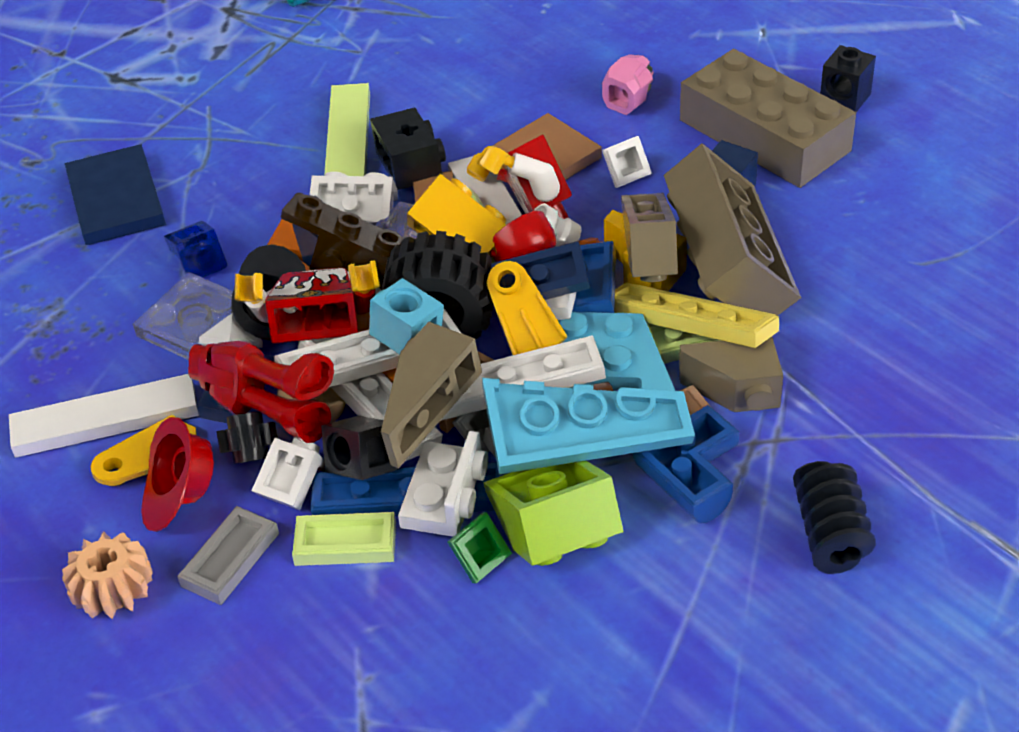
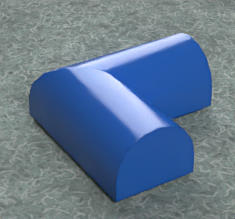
M710 405L690 415L695 433L692 444L632 453L636 465L698 523H707L714 520L726 509L732 499L733 483L710 462L733 449L739 443V431Z

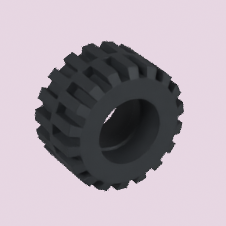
M427 231L417 234L416 239L408 236L402 240L401 246L395 245L391 250L390 258L387 259L382 290L387 289L402 278L444 304V309L460 332L477 340L481 337L482 330H487L490 325V318H492L493 301L487 286V278L492 269V258L487 252L480 253L481 246L476 242H466L465 236L456 234L454 237L448 236L446 231H436V235H429Z

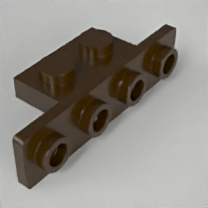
M296 193L282 209L280 216L281 219L318 235L309 270L345 268L349 271L348 265L350 264L361 266L369 264L370 261H375L380 284L379 288L381 290L387 259L390 258L391 250L395 245L401 246L402 240L405 239L393 230L382 229L362 220L354 213L341 211L323 203L315 196L303 193Z

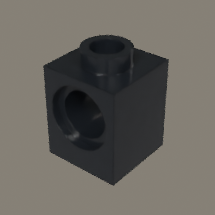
M839 45L823 65L820 94L857 112L871 95L876 56L862 52L854 47Z
M355 416L321 425L325 472L365 480L399 470V468L390 464L381 434L383 420Z

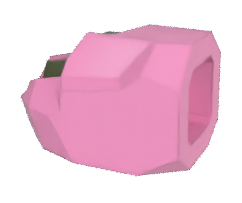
M626 55L609 68L602 82V98L607 108L628 115L646 101L647 92L651 89L652 76L654 74L648 58L641 55Z

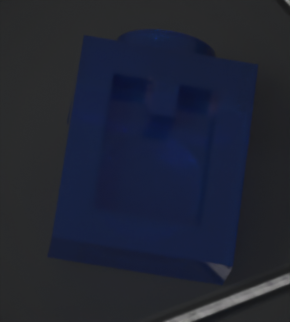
M200 221L164 235L169 251L180 259L189 281H196L227 267V261L215 229L205 222Z

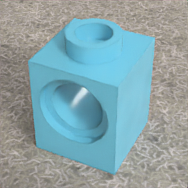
M403 278L387 289L379 291L370 299L369 334L399 355L407 342L415 337L428 322L442 326L444 304Z

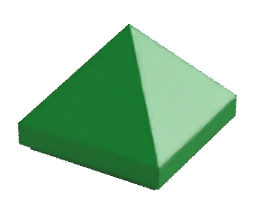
M483 512L447 542L470 580L475 584L512 554L487 512Z

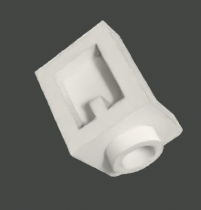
M274 438L251 491L258 496L300 510L317 470L325 472L324 458L318 454L321 448L314 443H305L296 438L293 439L292 443Z

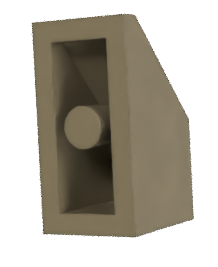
M770 337L756 348L726 341L680 345V384L686 387L694 385L701 395L732 412L780 408L783 372L773 337Z

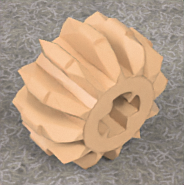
M103 531L98 541L92 543L83 539L82 551L68 552V566L62 569V579L67 589L68 597L77 609L83 608L85 613H88L91 618L104 611L106 615L113 619L116 610L122 607L133 612V599L148 597L147 584L153 580L150 562L147 560L148 557L145 549L140 545L139 541L131 542L124 532L111 539Z

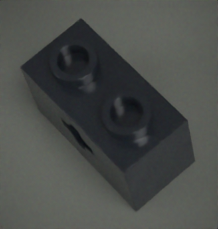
M415 107L370 119L376 153L389 177H393L397 190L414 186L413 182L442 174L441 162L446 161L443 143L440 138H434L430 121H423Z

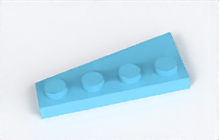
M482 378L483 394L499 474L692 444L695 437L684 391L620 387L619 391L593 390V385L574 384L573 388L547 387L544 386V382L524 381V385L502 384L500 379Z

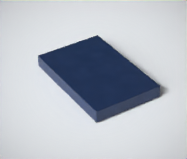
M142 144L64 163L85 245L166 225Z

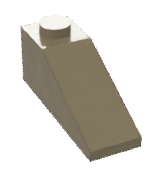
M664 193L622 195L621 205L632 277H640V280L644 282H660L666 280L667 275L678 274L676 220Z
M428 322L415 337L407 342L404 349L400 352L381 428L382 438L392 466L399 468L481 375L482 368L475 338Z

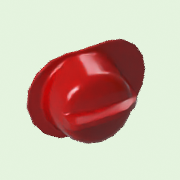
M169 417L161 422L155 431L150 446L149 470L141 509L143 524L149 531L158 532L166 528L174 519L182 504L194 503L199 500L207 491L213 475L214 460L210 442L207 439L189 433L187 425L180 418Z

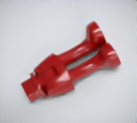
M243 341L211 343L206 346L195 344L191 347L189 352V377L199 381L201 388L209 391L211 397L234 415H239L255 409L280 423L287 433L299 441L314 443L321 439V425L330 423L331 411L326 403L313 400V398L327 391L332 383L334 364L329 357L319 353L304 354L291 365H284L266 359L263 352L255 345ZM268 384L285 392L294 399L270 393L264 390V386Z

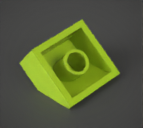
M588 461L511 472L483 482L485 492L513 550L532 566L556 563L565 553L579 548L599 547L607 542L608 537L624 532L612 476Z

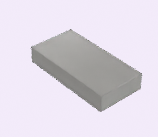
M236 506L177 577L180 586L222 605L279 535L277 523Z

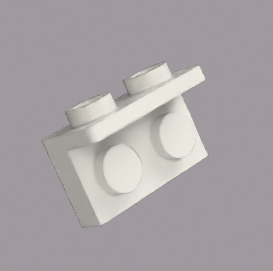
M328 172L324 176L312 175L310 195H316L324 203L341 211L354 213L362 220L382 229H391L393 201L398 200V190L393 177L376 172L367 173L364 176H347L341 172Z
M469 431L464 447L425 441L398 514L400 528L452 537L460 532L464 518L470 519L474 512L476 502L474 487L476 481H483L487 472L488 452L481 450L480 432Z

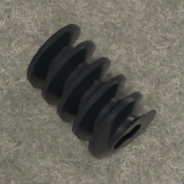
M811 462L796 469L793 475L797 500L800 504L801 516L804 520L806 535L808 536L809 549L812 552L813 565L819 571L827 574L842 573L854 568L859 564L860 559L870 554L876 546L875 536L870 532L871 522L866 516V504L861 499L862 490L860 485L857 484V472L852 466L843 463Z

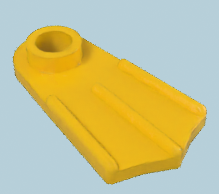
M504 261L491 269L487 278V286L512 355L561 344L567 339L568 336L526 270L520 264L513 261ZM506 274L515 276V283L509 288L500 286V280Z
M170 415L99 453L91 463L93 478L103 485L118 486L148 474L150 446L155 431L161 422L175 416ZM185 423L189 433L197 435L196 427ZM112 469H118L117 471L109 472Z

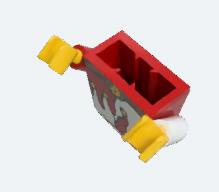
M543 134L508 153L500 148L487 146L482 153L475 154L468 164L467 173L481 182H484L491 172L498 175L497 180L508 183L525 214L534 211L540 204L546 203L558 212L560 218H569L561 202L571 197L572 193Z
M370 261L369 264L361 266L348 265L350 279L345 268L288 272L283 274L273 289L268 292L263 290V274L254 273L253 276L235 274L234 298L236 301L245 302L260 321L269 323L272 343L333 338L359 332L357 314L370 312V299L376 295V288H379L380 284L376 262Z

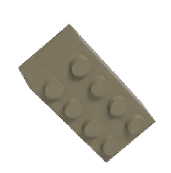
M734 48L681 82L680 121L717 142L724 140L758 152V165L799 188L852 151L856 120L855 111Z
M703 143L664 174L669 189L667 194L668 201L677 211L679 217L677 226L686 237L690 247L687 250V254L697 267L700 278L697 280L698 285L709 299L714 301L718 298L725 304L776 314V316L801 299L752 183Z

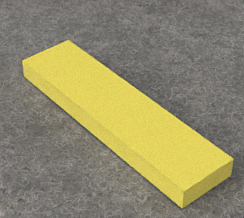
M628 282L615 289L614 313L643 314L646 323L752 348L758 347L779 332V316H776V314Z

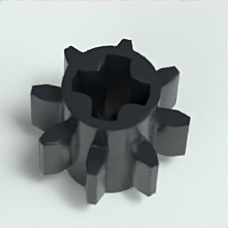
M260 411L226 417L228 429L216 431L220 453L232 452L234 464L265 459L268 454L267 445H272L274 438L278 439L276 423H264Z

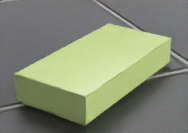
M395 512L296 516L292 551L294 565L394 562Z

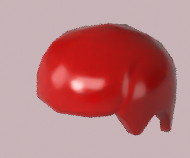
M532 211L521 215L498 231L492 240L496 253L493 249L490 253L495 262L553 248L556 247V235L543 211Z

